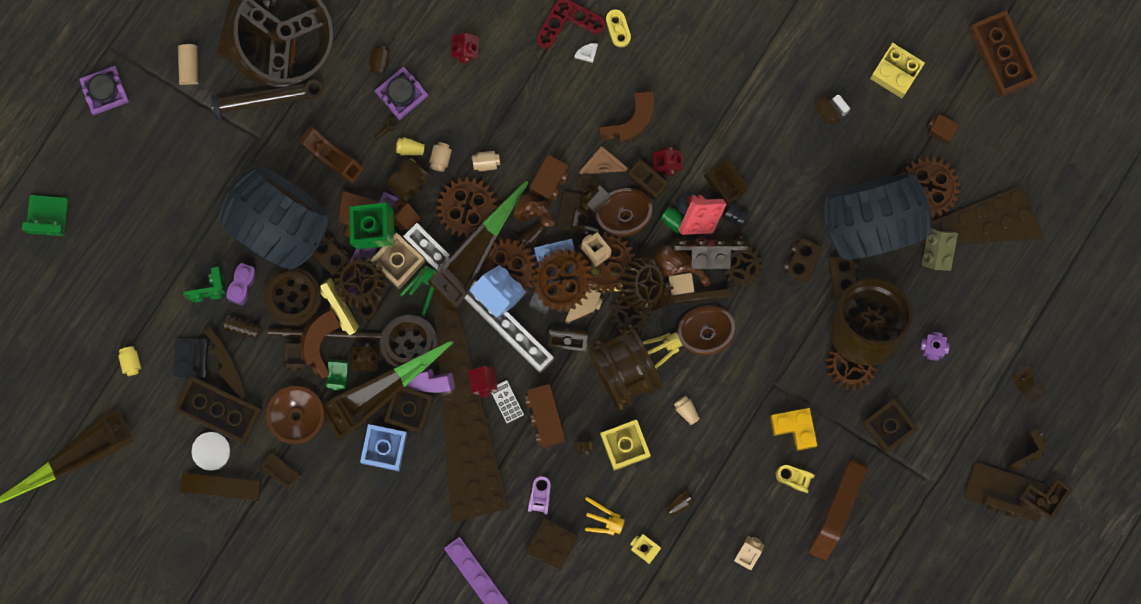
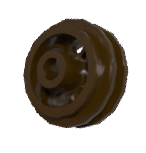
M285 268L277 271L269 278L264 288L263 301L268 313L277 322L286 326H299L309 322L317 314L321 306L322 294L318 282L309 272L300 268L291 270ZM289 280H294L293 286L287 285ZM307 285L308 290L305 292L301 291V286ZM278 289L283 290V294L280 296L276 294ZM292 294H297L298 298L295 299V302H289ZM304 299L310 300L307 306L303 305ZM279 303L285 304L283 310L278 308ZM297 308L299 310L296 314L291 313L292 309Z
M413 315L397 317L388 323L380 339L383 358L392 369L439 347L436 332L431 324L423 318ZM414 331L419 332L420 335H419V336H414V335H413V332H414ZM406 332L405 336H399L401 333ZM422 342L427 343L425 348L420 346ZM397 343L399 346L393 349L392 344ZM412 345L413 349L408 350L407 346Z

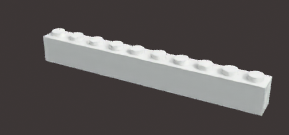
M418 223L403 236L404 240L425 258V261L435 270L449 256ZM474 280L471 288L476 284L477 281ZM469 290L464 299L539 373L554 360V357L508 312L496 318Z

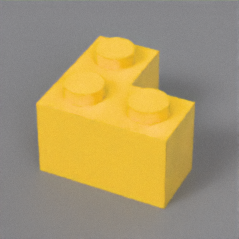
M810 408L770 416L773 435L793 432L796 451L817 447Z

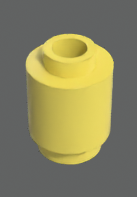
M133 346L120 349L118 358L122 373H127V376L138 374L141 365L137 351Z

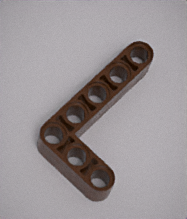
M852 459L849 460L823 525L810 546L809 554L825 561L828 559L843 532L868 466Z

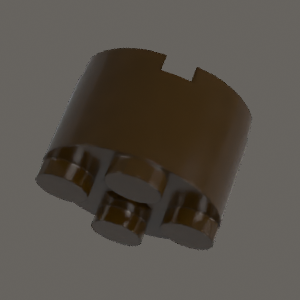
M412 158L405 161L400 166L401 169L398 172L395 171L386 183L388 189L402 202L406 203L412 199V195L417 197L423 190L421 186L431 179V176Z

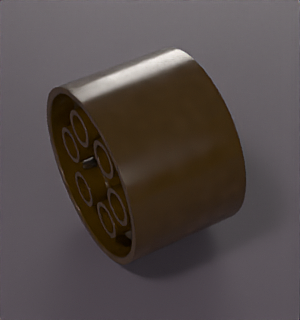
M877 278L858 280L844 291L829 323L831 341L843 357L856 364L871 366L886 362L896 353L911 325V305L905 294L888 281ZM889 331H891V332H897L898 335H894V334L890 333Z

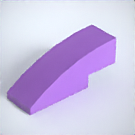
M431 368L423 370L405 387L422 392H446L453 390L455 383L452 373L434 376L433 369Z

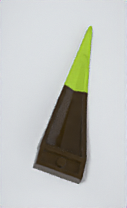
M117 408L98 419L89 429L48 463L1 495L0 503L118 452L117 449L133 442L134 440L120 410Z

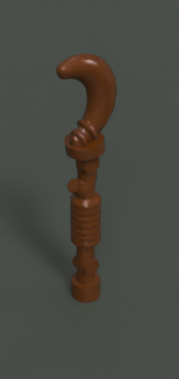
M297 38L292 39L290 45L287 78H293L295 75L293 64L296 63L294 59L297 53Z

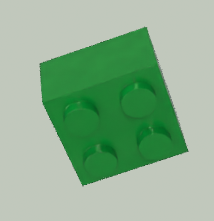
M387 203L349 207L350 244L357 249L394 246V208Z

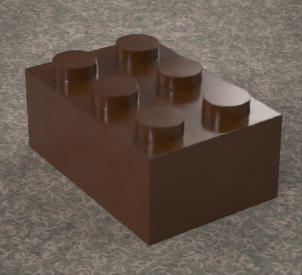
M550 384L527 390L528 395H525L527 408H532L533 414H530L532 426L537 427L538 430L535 433L537 445H542V449L564 444L565 438Z

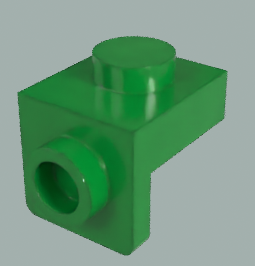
M329 359V376H327L326 387L332 390L345 389L348 361Z

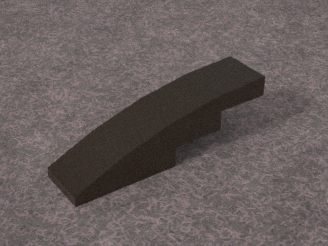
M208 328L204 333L216 346L211 353L223 365L217 372L243 401H246L247 396L243 382L233 359L215 332Z
M182 473L180 492L259 501L261 482Z

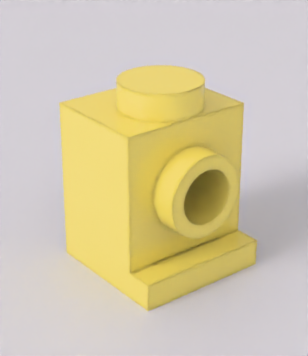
M643 534L641 537L636 536L630 544L633 546L631 551L648 564L651 563L661 547ZM641 545H647L648 550L642 552L640 549Z

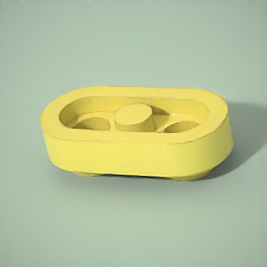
M611 10L606 16V24L612 42L617 47H625L631 40L625 16L620 10ZM618 18L619 22L613 23L612 19ZM622 35L625 39L619 41L618 36Z

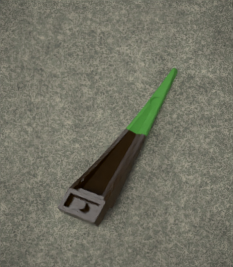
M528 181L523 182L438 266L436 272L427 281L453 308H457L469 293L492 244L518 198H520L528 185Z
M447 342L323 405L324 417L338 440H343L364 425L450 347L453 342Z

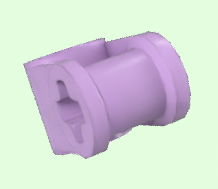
M538 477L534 480L528 512L532 510L540 511L547 515L551 486L550 481L546 477ZM539 480L547 482L546 490L540 491L537 489L536 484ZM534 503L543 504V506L534 505Z

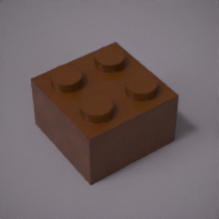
M547 155L529 187L530 194H536L542 200H546L549 205L552 201L555 202L560 194L559 187L561 184L565 185L570 176L568 165Z

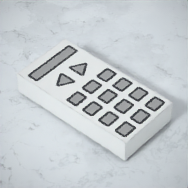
M507 380L498 384V391L492 392V395L506 423L523 416L524 414Z

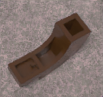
M653 92L634 93L635 113L633 117L623 125L600 127V138L609 141L615 140L619 136L620 144L639 137L646 130L652 119L654 110Z
M311 126L298 141L324 165L352 184L364 170L353 158L333 146Z
M329 308L316 314L307 323L300 339V354L303 363L307 365L312 363L313 365L310 366L315 376L318 375L322 379L329 376V373L320 356V343L328 333L340 327L333 310Z

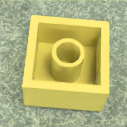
M637 420L600 433L614 471L651 456Z

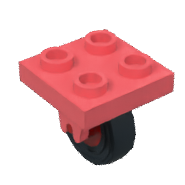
M694 192L683 193L677 202L679 211L685 215L679 227V232L682 235L713 234L726 206V202L723 199L707 200L702 195Z

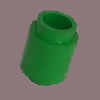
M669 207L662 215L661 220L678 234L685 215L677 209Z

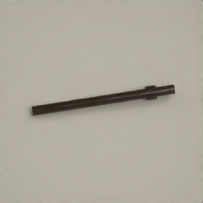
M283 326V328H268V335L283 336V338H291V336L301 337L304 329H292L287 326ZM333 330L324 338L380 340L382 332L356 331L348 335L347 331Z

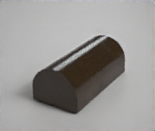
M550 327L548 347L586 352L588 331Z

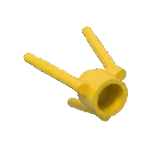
M585 497L586 501L610 515L606 519L587 513V517L606 523V528L609 529L586 527L585 531L608 533L611 535L615 533L620 534L624 519H621L619 514L613 513L589 497Z

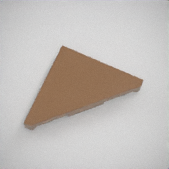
M601 146L579 171V174L626 172L628 168Z

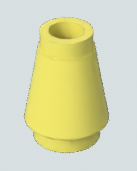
M405 137L398 138L396 153H400V156L423 155L424 144Z

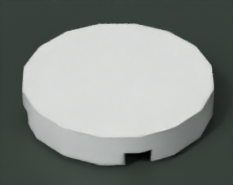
M204 433L196 438L191 451L193 460L204 470H218L226 465L230 458V445L226 438L218 433Z

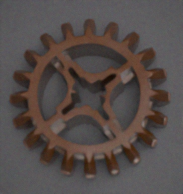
M833 346L836 352L829 351V355L833 358H826V361L831 363L826 365V369H832L827 375L835 376L832 379V383L838 379L840 382L837 387L840 388L844 383L845 390H848L849 385H851L853 391L857 388L856 384H858L860 389L864 388L862 382L869 385L870 381L867 377L874 379L875 376L870 372H877V368L871 365L864 369L862 365L855 363L856 368L853 367L848 371L847 362L851 361L840 355ZM837 360L844 366L842 376L837 370ZM852 372L864 375L857 380L847 379Z

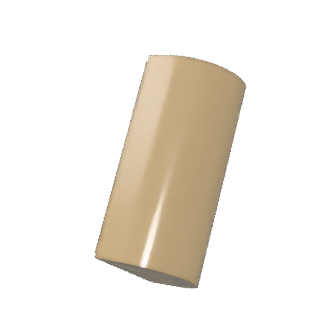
M179 45V84H199L197 45Z

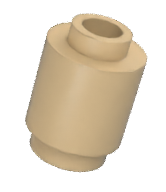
M438 142V145H433L429 168L444 172L445 168L448 167L452 152L448 144Z
M495 150L478 152L477 155H472L474 170L497 169L496 165H500L499 154H495Z

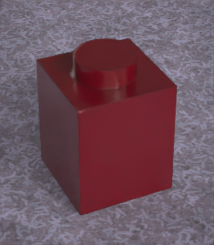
M482 366L468 371L471 393L480 395V397H488L492 392L498 391L494 368Z

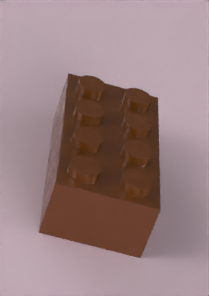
M1007 10L971 25L969 32L999 98L1030 86L1038 80Z

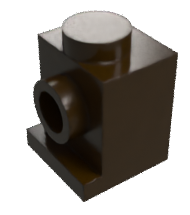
M591 179L589 181L591 185L578 198L581 201L579 205L587 212L592 210L597 213L611 196Z

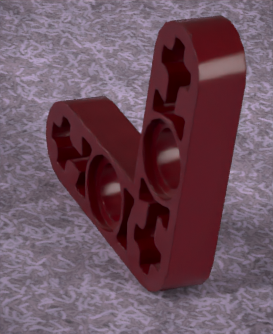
M558 0L538 34L537 43L542 49L551 48L567 20L593 34H601L605 30V21L599 15L571 0ZM564 3H566L568 10H564L562 12L561 16L564 17V19H562L559 15H556L554 13L556 12L557 14H559V5H564ZM577 12H584L586 18L583 21L576 20L575 14ZM589 16L592 17L591 21L594 23L600 21L601 28L594 29V25L590 22L588 26L585 25L588 22ZM552 19H557L560 22V26L555 29L551 28L549 22ZM547 28L550 32H552L549 36V41L551 42H546L545 44H542L541 37H546L548 31H546L545 29Z

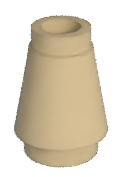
M686 395L674 403L675 410L690 425L700 419L691 399H688Z

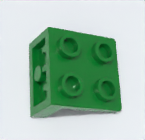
M30 195L27 222H23L22 230L29 234L65 236L68 199Z
M219 267L211 268V273L208 275L212 287L183 292L184 297L191 300L192 303L202 302L203 298L210 297L211 300L222 298V295H226L223 271Z

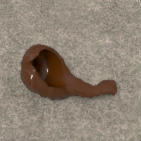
M526 194L518 198L514 209V217L517 220L524 222L529 221L531 216H542V225L554 226L551 212L547 209L548 202L546 200H542L536 194Z
M665 245L660 247L652 257V260L660 264L659 268L663 269V276L688 272L698 275L700 282L705 287L709 286L712 282L703 269H692V258L684 250H673L672 245Z

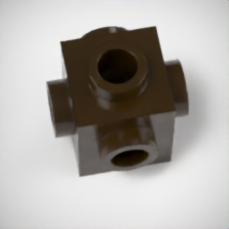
M361 343L360 347H352V371L378 372L379 348H372L371 344Z

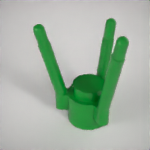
M425 265L424 269H421L419 274L404 288L400 296H403L413 286L409 292L412 295L422 282L429 285L427 281L436 271ZM432 286L423 307V316L426 314L434 291Z

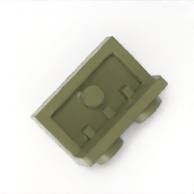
M930 229V235L926 239L922 266L934 270L951 271L958 233Z

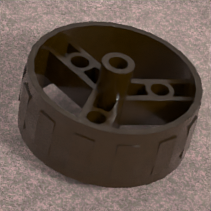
M239 0L230 12L225 26L226 47L233 64L249 80L269 87H286L312 76L324 64L333 43L331 17L321 0H300L308 7L309 11L283 22L255 1ZM253 13L258 14L259 21L253 19ZM239 19L260 34L267 45L264 73L260 72L249 62L241 49L238 38ZM302 19L306 20L307 28L302 26ZM267 21L273 27L267 30L262 24ZM318 28L319 48L312 65L301 76L287 78L290 40ZM282 44L281 53H275V47ZM274 58L279 60V67H276L274 65Z

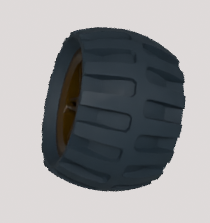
M254 166L245 172L230 188L224 199L219 220L230 234L252 251L280 267L291 270L305 262L318 248L326 232L330 215L314 198L289 180L262 166Z
M910 173L886 177L840 190L828 195L825 202L827 232L834 248L844 260L864 258L900 249L922 241L930 235L931 213L929 202L921 184Z

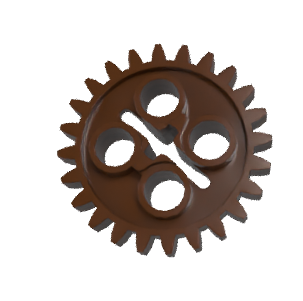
M926 156L924 162L918 158L917 165L912 161L910 163L911 168L906 167L904 170L907 174H913L916 178L917 173H924L926 180L920 181L917 178L921 186H927L929 183L931 188L946 189L945 192L938 189H932L929 192L927 187H922L929 202L931 219H933L935 213L938 217L942 215L941 210L944 213H948L947 206L950 208L954 207L951 201H958V198L954 195L960 194V191L956 188L961 183L955 182L959 176L952 175L955 169L949 170V163L944 166L942 165L943 159L937 163L936 157L929 161L928 156ZM936 176H942L945 179V183L938 184ZM934 194L941 196L942 201L940 203H936L933 200Z
M466 177L465 182L458 178V184L451 181L452 187L445 186L447 192H440L443 199H437L441 206H437L436 210L442 211L437 214V217L443 218L440 224H447L445 231L452 229V236L458 232L459 238L463 234L467 238L498 208V206L493 205L497 202V199H491L494 191L487 192L490 188L489 185L483 188V181L476 184V178L469 182L468 177ZM459 192L466 195L462 201L455 199L456 194ZM473 192L470 201V208L472 210H468L465 224H462L465 213L463 207L467 206L469 193ZM477 197L484 199V203L480 206L474 204V199ZM459 211L461 216L458 219H452L450 217L451 212ZM473 215L479 217V222L476 224L469 222V218Z
M604 232L602 239L611 248V251H616L619 256H610L606 259L607 266L604 265V262L594 267L593 263H588L587 265L598 269L600 272L599 275H594L593 278L589 279L594 285L588 286V289L594 286L596 293L599 289H602L603 294L606 293L607 289L613 293L615 287L620 291L622 288L620 282L623 279L620 274L625 273L624 267H627L628 262H631L635 257V254H629L632 247H625L628 241L621 243V236L615 239L614 235L611 234L610 237H607V233ZM579 245L577 247L578 251H580L578 255H583V260L591 261L581 249L582 245ZM610 269H616L619 275H612Z
M501 239L500 244L494 242V247L491 246L483 262V267H480L483 274L479 275V277L494 269V264L508 267L509 270L519 271L524 274L522 276L516 272L509 273L512 278L515 277L517 282L522 285L526 294L530 293L529 287H535L532 281L537 280L533 277L534 273H538L534 266L539 264V262H533L536 255H530L532 248L525 249L526 243L520 244V240L513 242L512 239H507V241ZM502 253L505 255L504 262L500 258ZM519 259H521L523 263L521 268H519L517 264Z
M558 249L557 254L551 251V257L545 255L546 261H539L541 268H535L539 272L538 275H533L537 282L532 284L538 287L534 293L540 294L537 299L543 301V305H549V308L552 310L556 308L559 312H561L562 308L568 312L569 306L575 310V303L583 305L581 299L587 300L586 292H592L588 289V286L594 285V283L589 281V279L594 277V275L588 273L592 270V267L587 266L589 261L583 260V255H578V252L574 250L571 252L569 249H565L564 252ZM574 265L573 272L569 274V268ZM556 268L555 275L551 277V271ZM575 284L576 289L571 293V286ZM557 287L558 291L553 295V289Z

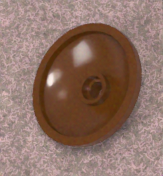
M622 188L610 192L609 195L611 197L596 213L598 225L606 233L614 236H629L641 231L648 225L653 215V206L650 198L644 192L633 188Z
M711 305L700 306L689 311L681 319L678 326V336L681 344L688 351L698 355H711L724 350L732 342L736 332L735 322L731 314L723 308Z
M290 386L278 391L271 398L266 410V420L270 431L279 440L289 444H301L314 438L320 431L324 422V408L318 396L311 390L300 386ZM295 413L300 414V418L297 420L293 419Z

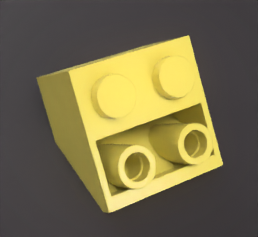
M892 43L870 79L903 98L925 62Z

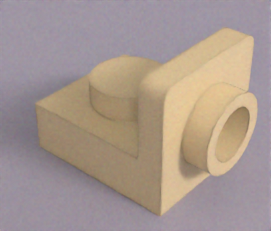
M747 536L734 561L752 570L763 551L764 544L758 538Z

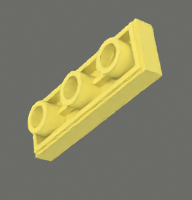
M330 277L322 283L321 294L325 299H328L331 304L330 309L340 319L342 330L347 331L348 335H351L357 331L359 325L346 303L342 301V297L339 298L337 295L339 291L335 290V284Z

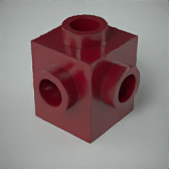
M467 33L452 35L451 58L459 59L458 62L470 63V60L478 59L479 36Z
M673 147L663 148L662 151L652 153L653 170L655 172H662L665 176L676 175L677 171L683 170L682 151H675Z

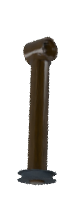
M310 80L302 84L219 98L216 92V95L213 96L211 93V109L217 121V118L222 120L221 114L305 98L317 99L323 94L324 87L320 81ZM317 84L320 88L319 93L311 94L309 86Z

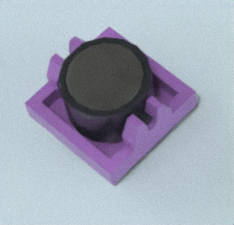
M116 66L79 79L92 115L129 102Z
M404 67L375 90V93L399 121L428 97V94L423 90L419 82Z

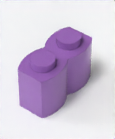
M241 263L236 268L234 281L227 290V299L230 302L240 306L246 303L249 297V288L255 283L257 271L254 267Z

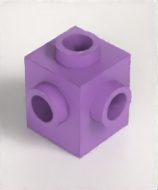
M931 332V335L928 334L925 339L922 338V356H927V359L935 361L942 359L949 351L947 337H942V333ZM934 342L939 343L938 349L933 347Z

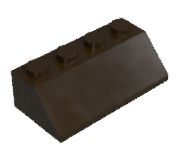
M230 0L216 55L230 62L232 60L226 47L225 26L230 12L239 0ZM253 0L273 14L276 0ZM253 13V19L255 21H259L258 14ZM239 19L238 38L241 49L249 62L254 67L259 68L265 46L263 37ZM265 21L262 25L268 30L270 23Z

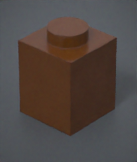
M939 114L937 118L933 117L927 126L930 128L928 134L948 145L959 125Z
M397 200L392 206L394 208V225L399 230L408 232L421 219L406 202Z

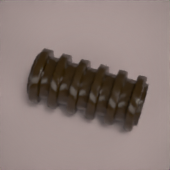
M228 315L223 329L224 331L229 330L230 333L235 332L236 335L239 333L241 336L247 335V338L253 337V340H256L261 326L260 323L254 324L253 321L250 323L249 320L243 321V318L237 319L236 316L231 317V315Z

